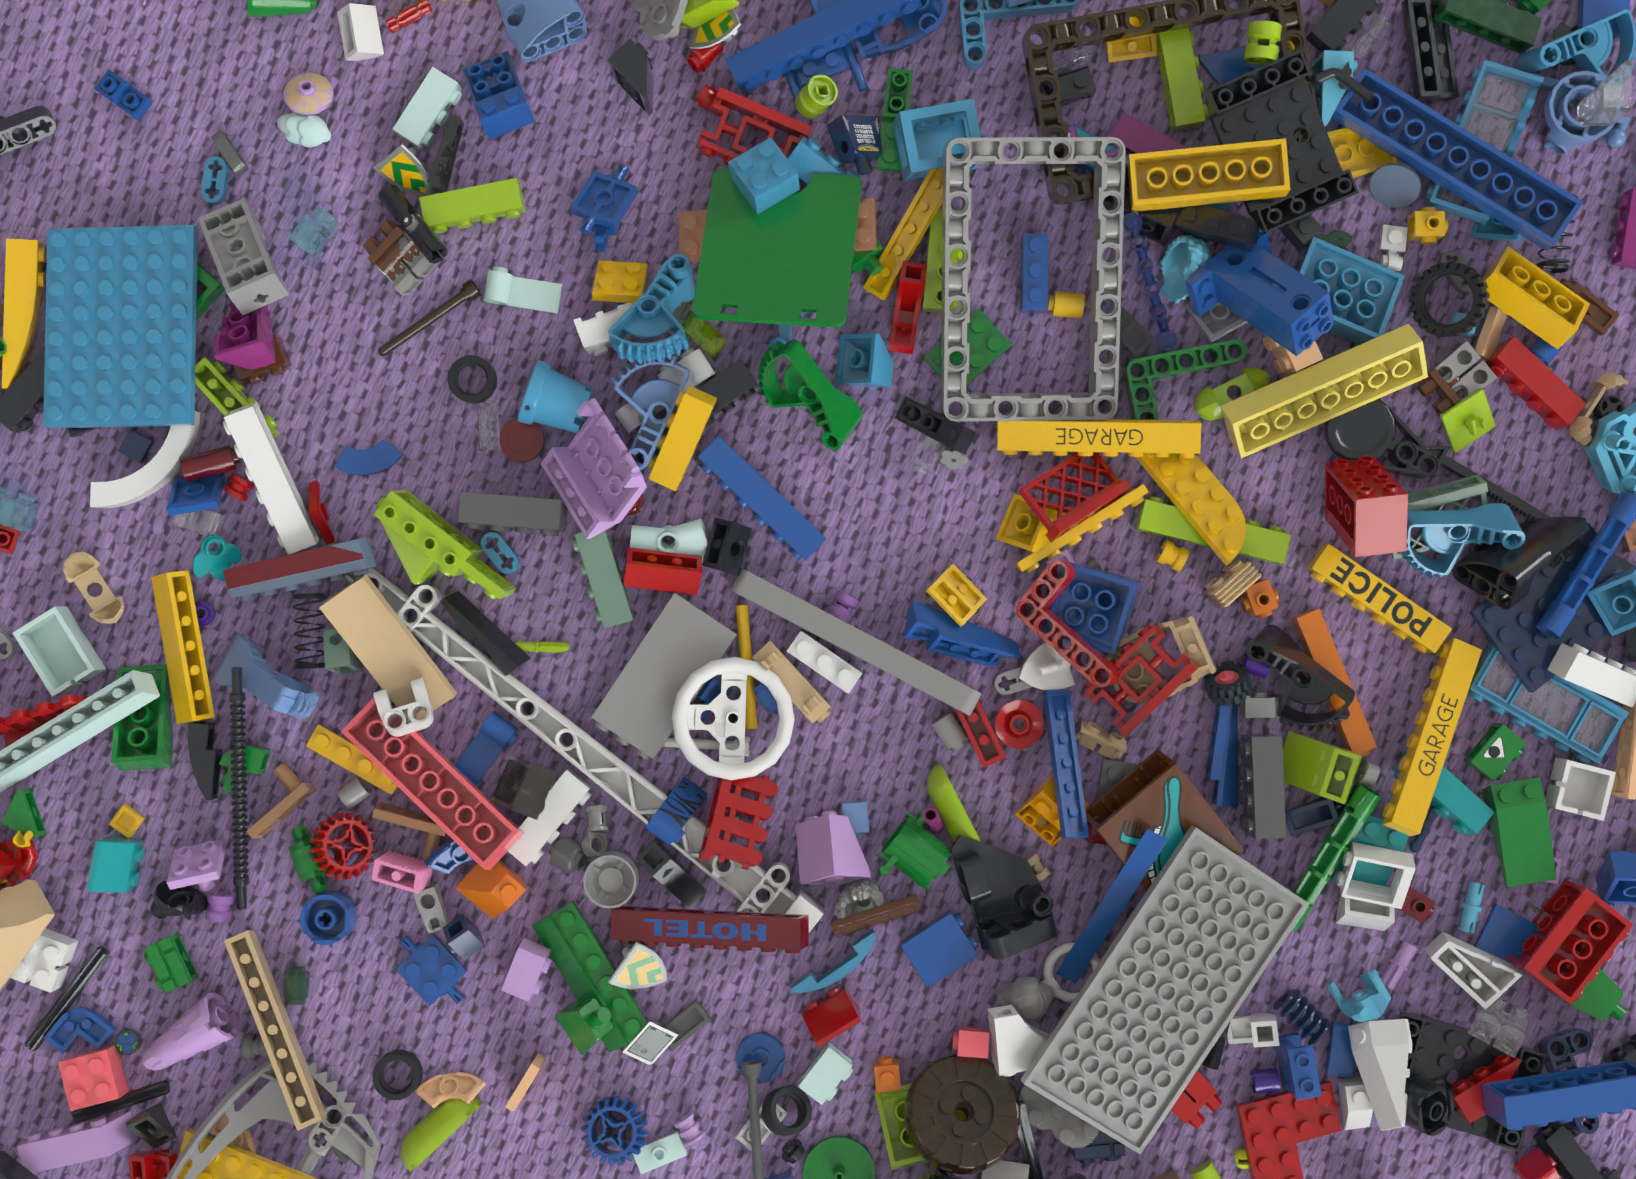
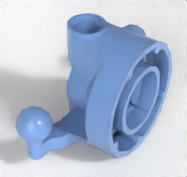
M1590 71L1573 72L1558 80L1542 76L1538 73H1532L1544 78L1539 88L1549 91L1544 105L1545 119L1550 127L1545 137V149L1551 148L1556 151L1555 154L1563 155L1566 151H1570L1580 144L1591 143L1606 133L1605 140L1610 147H1621L1626 142L1627 135L1625 129L1630 118L1621 114L1619 94L1612 82L1604 76ZM1524 86L1519 87L1516 92V98L1519 103H1521L1526 90ZM1569 104L1584 109L1581 111L1580 122L1573 119L1569 114L1567 108Z

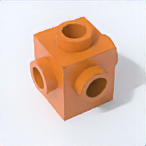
M1262 579L1256 581L1243 592V598L1240 599L1243 610L1248 612L1250 616L1257 615L1258 619L1272 615V610L1278 608L1277 601H1279V596L1275 587H1271L1269 579Z

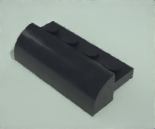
M1403 0L1401 2L1413 97L1423 104L1431 101L1454 100L1459 97L1450 27L1433 19L1438 0Z

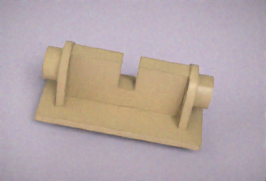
M1083 720L1081 721L1080 731L1078 730L1075 734L1078 744L1094 750L1098 743L1101 745L1098 753L1112 760H1115V758L1120 760L1123 752L1126 753L1127 741L1124 740L1123 736L1116 732L1109 733L1104 731L1095 722L1090 721L1087 723Z

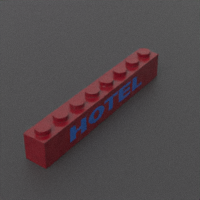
M620 906L611 909V940H620V944L625 945L635 944V941H643L645 946L658 945V942L666 943L667 947H680L681 944H689L690 948H704L705 945H713V949L716 950L728 949V946H736L738 951H750L752 947L761 948V952H775L776 949H785V953L796 954L800 953L801 949L809 946V915Z

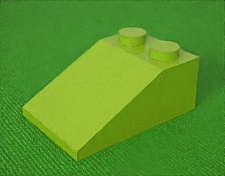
M912 1083L901 1085V1090L874 1092L891 1171L928 1162L914 1149L905 1128L904 1105Z

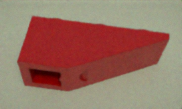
M1511 1053L1502 1054L1488 1067L1484 1066L1476 1069L1473 1072V1076L1466 1080H1459L1451 1086L1452 1088L1449 1091L1453 1094L1454 1105L1462 1118L1471 1124L1486 1115L1482 1084L1511 1079L1521 1063L1518 1057Z

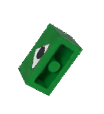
M1494 723L1465 757L1464 761L1486 780L1495 781L1506 773L1507 765L1522 754V748L1526 743L1504 724Z

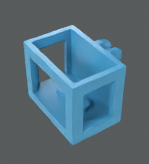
M974 98L900 111L892 122L903 182L924 179L930 170L943 168V149L946 142L950 139L981 138ZM960 144L953 145L951 149L953 157L957 159L962 157L963 147ZM972 164L969 170L976 169L980 164Z

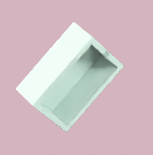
M55 606L13 632V635L52 697L64 696L82 685L83 681H88L106 670L67 606Z

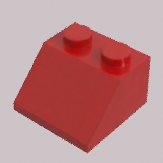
M835 986L825 993L827 997L819 1002L817 999H814L804 1006L806 1010L802 1011V1017L817 1047L822 1046L861 1022L860 1010L845 986L842 988Z

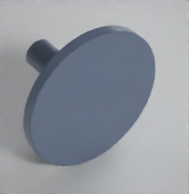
M1389 163L1379 167L1373 173L1370 179V191L1381 204L1388 207L1401 208L1412 204L1418 198L1421 191V181L1417 173L1410 167L1398 163Z

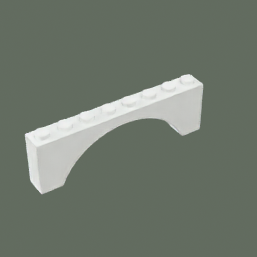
M1012 1005L987 1009L992 1063L995 1066V1070L999 1076H1013L1018 1072L1027 1071L1051 1034L1040 1031L1030 1025L1018 1014Z

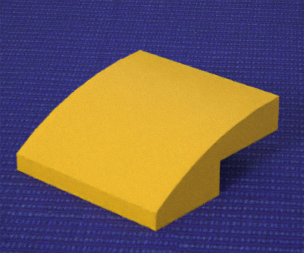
M1130 17V24L1134 27H1140L1139 20L1136 17ZM1156 34L1105 43L1108 63L1158 56Z
M954 564L949 566L926 590L960 627L987 600Z

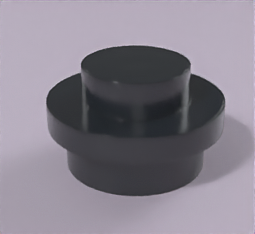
M799 1139L789 1140L782 1148V1159L791 1164L799 1161L805 1152L802 1142Z

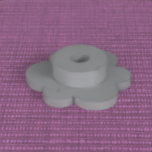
M945 449L942 451L940 462L946 464L947 468L962 470L969 459L958 451Z

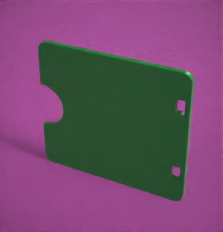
M729 169L717 170L713 174L692 307L694 316L700 320L835 328L842 326L846 321L862 192L860 178L854 175L813 173L811 181L802 191L788 196L757 214L731 180ZM723 307L737 308V314L722 313ZM802 312L816 313V319L801 318Z

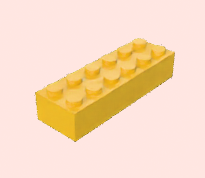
M1286 138L1129 154L1127 161L1131 212L1286 197L1290 191Z

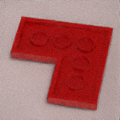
M1331 1081L1319 1082L1321 1088V1096L1296 1100L1288 1091L1235 1104L1251 1179H1304L1296 1143L1342 1131Z

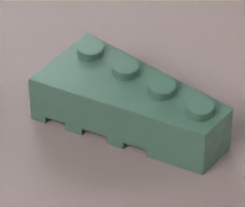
M577 525L572 542L575 551L581 553L583 561H580L579 564L583 576L587 575L590 582L587 585L590 599L595 598L597 608H594L598 623L602 622L605 629L632 621L634 614L626 586H623L621 581L622 572L619 562L613 556L615 555L612 537L610 535L607 536L605 530L591 539H586Z

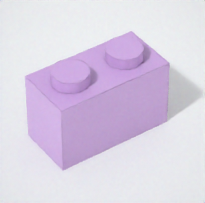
M524 938L517 949L501 991L528 1002L533 994L538 995L544 982L540 980L542 972L546 974L552 962V959L548 958L552 949Z

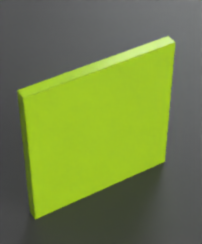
M1482 388L1440 415L1454 453H1457L1496 427Z

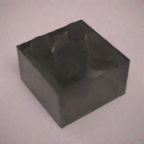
M510 755L491 801L537 820L539 814L545 808L546 797L554 786L556 772Z

